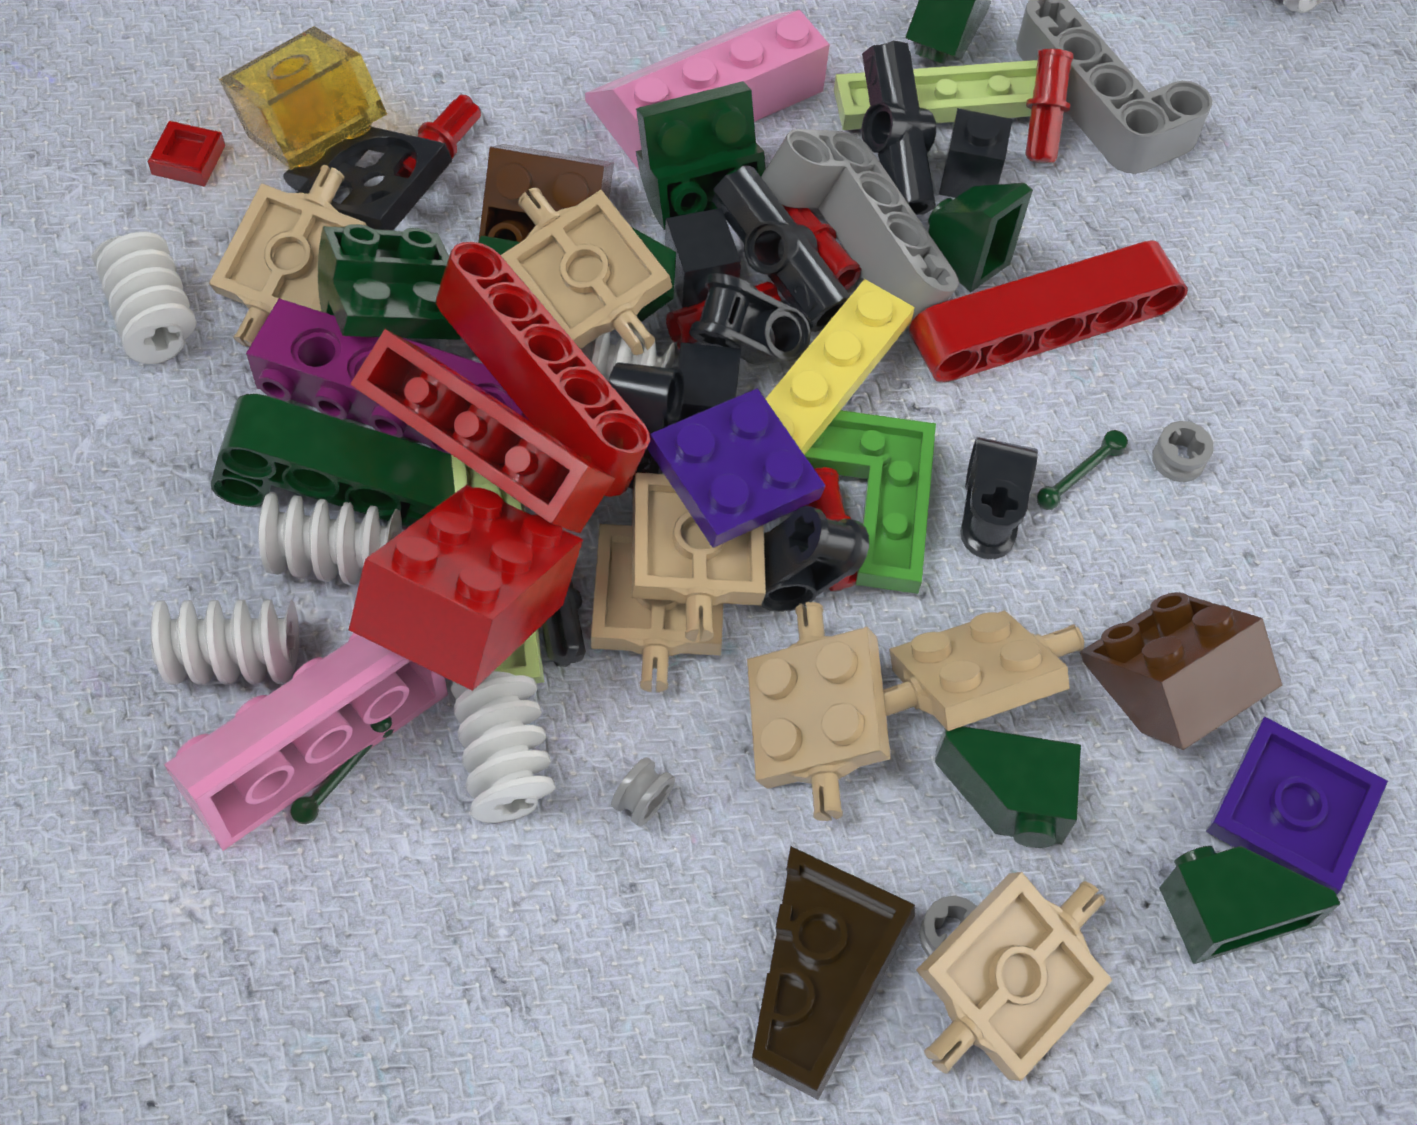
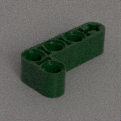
M245 394L239 396L236 400L211 480V490L224 501L234 505L245 507L263 505L265 496L270 492L272 485L317 500L325 499L328 503L340 507L345 502L351 503L354 511L363 514L367 513L370 506H376L379 518L390 521L395 509H397L401 514L402 526L405 527L411 526L455 493L451 454L261 394Z

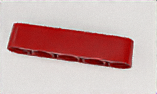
M1144 241L933 305L919 313L912 320L909 326V334L933 378L937 382H949L1158 317L1169 312L1182 302L1187 295L1188 287L1158 241Z
M462 242L455 245L451 250L436 296V305L440 312L530 422L615 478L604 496H619L626 492L650 442V433L645 424L500 254L494 249L477 242Z

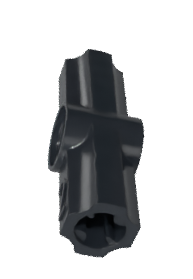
M891 41L881 45H873L862 53L870 107L867 109L862 122V140L874 153H878L879 162L916 215H924L936 207L927 155L935 141L936 121L929 109L919 107L908 43Z
M742 166L734 173L726 175L713 189L715 195L712 202L717 208H722L727 222L744 243V255L748 265L754 271L768 275L788 304L804 314L809 323L810 331L819 332L848 300L850 294L819 255L817 239L814 233L807 226L794 222L753 167ZM783 239L784 253L780 259L778 246L780 240Z

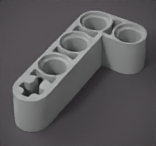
M1068 0L1028 1L1016 43V50L1023 61L1038 60V51L1050 48L1073 53L1066 101L1071 106L1070 111L1067 113L1112 166L1125 173L1137 174L1180 157L1194 149L1212 106V97L1204 87L1192 81H1177L1148 92Z
M796 129L791 130L787 134L761 176L778 201L787 207L818 208L828 224L835 229L836 236L848 255L860 265L863 278L915 307L912 320L925 309L948 301L959 286L956 273L869 146L857 136L843 131Z

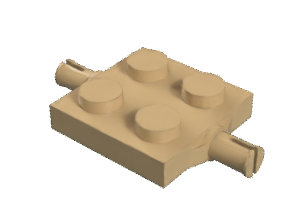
M327 165L321 166V171L309 194L286 193L261 183L209 282L217 294L243 303L249 309L237 333L233 336L234 340L245 347L251 346L279 298L321 311L318 292V254L323 226L346 227L351 224L367 226L363 221L339 213L331 205L340 184L345 179L344 175L333 167L330 170Z
M539 188L529 189L532 200L524 192L519 198L518 205L524 209L536 226L525 240L501 255L502 258L580 349L602 334L612 332L613 330L619 333L634 355L644 353L641 343L647 350L650 349L655 342V338L648 332L636 315L641 308L672 288L671 279L605 193L599 190L578 205L555 212Z
M635 473L632 515V598L672 600L685 604V638L693 642L696 641L700 620V642L709 641L714 637L712 630V606L721 603L762 605L766 594L764 525L712 548L664 474Z
M600 524L591 649L624 650L643 654L640 688L648 692L652 691L654 668L657 669L656 692L667 690L669 656L680 653L721 656L723 603L712 606V630L714 637L709 641L700 642L699 620V632L696 641L688 640L685 638V604L672 600L632 598V526Z
M806 602V607L800 604L795 609L799 641L792 644L786 649L747 659L755 778L758 783L767 789L794 782L812 784L814 819L832 821V817L839 819L843 816L839 779L845 777L858 767L891 759L878 639L868 627L834 636H825L823 606L816 602Z
M1004 610L998 613L988 612L977 615L971 622L941 632L920 634L911 642L889 649L892 671L903 683L883 690L886 716L914 707L934 715L946 730L950 731L1070 689L1068 667L1058 657L1082 651L1084 649L1082 633L1078 627H1075V624H1072L1067 628L1043 636L1040 634L1035 635L1025 629Z
M1023 872L1009 873L916 969L944 1003L948 1016L952 1021L941 1035L924 1050L926 1057L933 1059L931 1063L943 1073H949L950 1068L972 1045H975L989 1056L1008 1080L1022 1081L1107 987L1112 979L1090 954L1085 938L1080 930L1106 901L1103 894H1096L1099 890L1094 885L1086 881L1081 882L1076 891L1059 907L1044 899Z

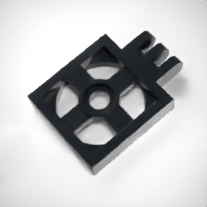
M358 123L343 141L318 136L310 144L311 152L304 151L296 160L298 166H290L283 174V178L291 188L298 190L296 193L309 194L321 171V166L327 165L330 170L333 167L345 177L340 186L352 188L353 190L341 204L332 201L331 205L339 213L363 221L372 229L394 231L453 160L445 143ZM368 150L384 153L374 165L366 168L355 166ZM412 157L416 160L415 168L409 178L396 176L398 171L404 166L403 162L406 159ZM383 176V180L379 184L371 187L364 186L368 180Z

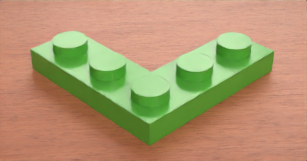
M840 410L805 454V457L814 469L822 467L833 468L839 475L867 479L862 524L866 527L869 534V549L862 567L857 571L856 585L919 593L923 575L936 423Z

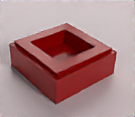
M169 121L147 161L151 174L205 187L225 148L222 132Z

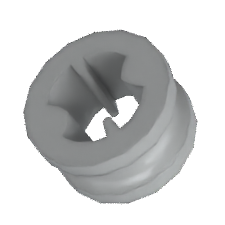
M1172 422L1163 429L1152 451V461L1156 469L1164 477L1177 482L1192 481L1202 474L1213 453L1212 438L1202 426L1193 422ZM1176 445L1187 447V456L1189 458L1179 456Z
M648 757L641 759L628 772L618 786L611 801V806L619 812L625 809L630 810L632 813L631 821L639 827L646 824L660 809L675 783V777L669 772L661 775L657 774L654 770L655 762Z
M959 896L942 897L932 903L922 920L919 931L921 947L928 957L947 937L946 933L938 936L935 929L942 927L946 917L957 918L961 921V924L977 905L967 898Z

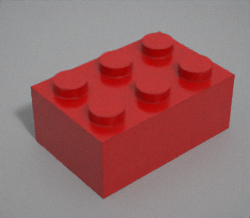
M465 485L365 559L348 630L473 691L563 606L583 539L563 530L561 525H553L539 515H531L503 502V499L491 490Z

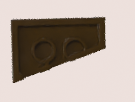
M790 846L786 867L787 878L782 904L779 906L775 944L770 971L767 973L752 1060L754 1067L819 1100L915 917V904Z

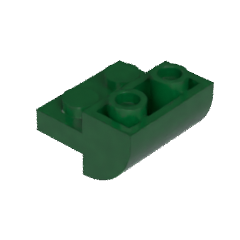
M744 81L636 108L641 150L636 151L639 172L650 207L664 230L666 218L718 209L712 202L715 195L713 189L726 175L734 173L742 166L753 167L760 177L766 170L764 150L756 143L752 90Z
M351 224L346 227L323 226L318 254L320 306L322 312L335 316L342 336L380 337L386 329L402 338L461 340V336L436 305V296L449 259V255L438 233H431L420 228H407L404 231L377 230L360 224Z

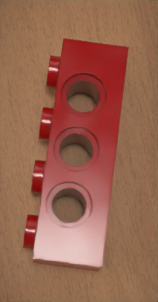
M386 329L350 384L553 525H561L562 528L580 534L615 480L614 477L419 346Z

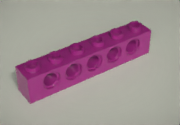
M279 298L246 352L257 389H260L267 396L282 401L293 400L314 407L323 414L339 419L348 418L372 426L376 431L398 438L405 437L448 453L350 385L379 337L342 336L335 316ZM407 340L419 346L529 420L484 364Z

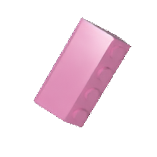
M800 10L768 15L585 93V101L639 170L636 151L641 150L636 108L744 81L752 90L755 122L823 92L830 44Z
M353 633L346 644L325 658L317 657L303 664L295 672L292 680L268 696L260 695L247 701L237 711L235 718L211 734H201L187 741L178 750L176 757L165 763L164 766L181 795L224 851L298 798L318 786L335 769L370 745L374 747L385 739L383 735L387 731L376 732L371 728L370 724L378 723L390 716L392 718V725L388 730L394 729V733L448 695L445 677Z

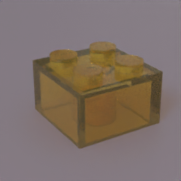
M315 26L219 79L248 138L291 170L317 162L323 157L325 150L344 139L362 136L371 129L373 122L387 115L362 55Z

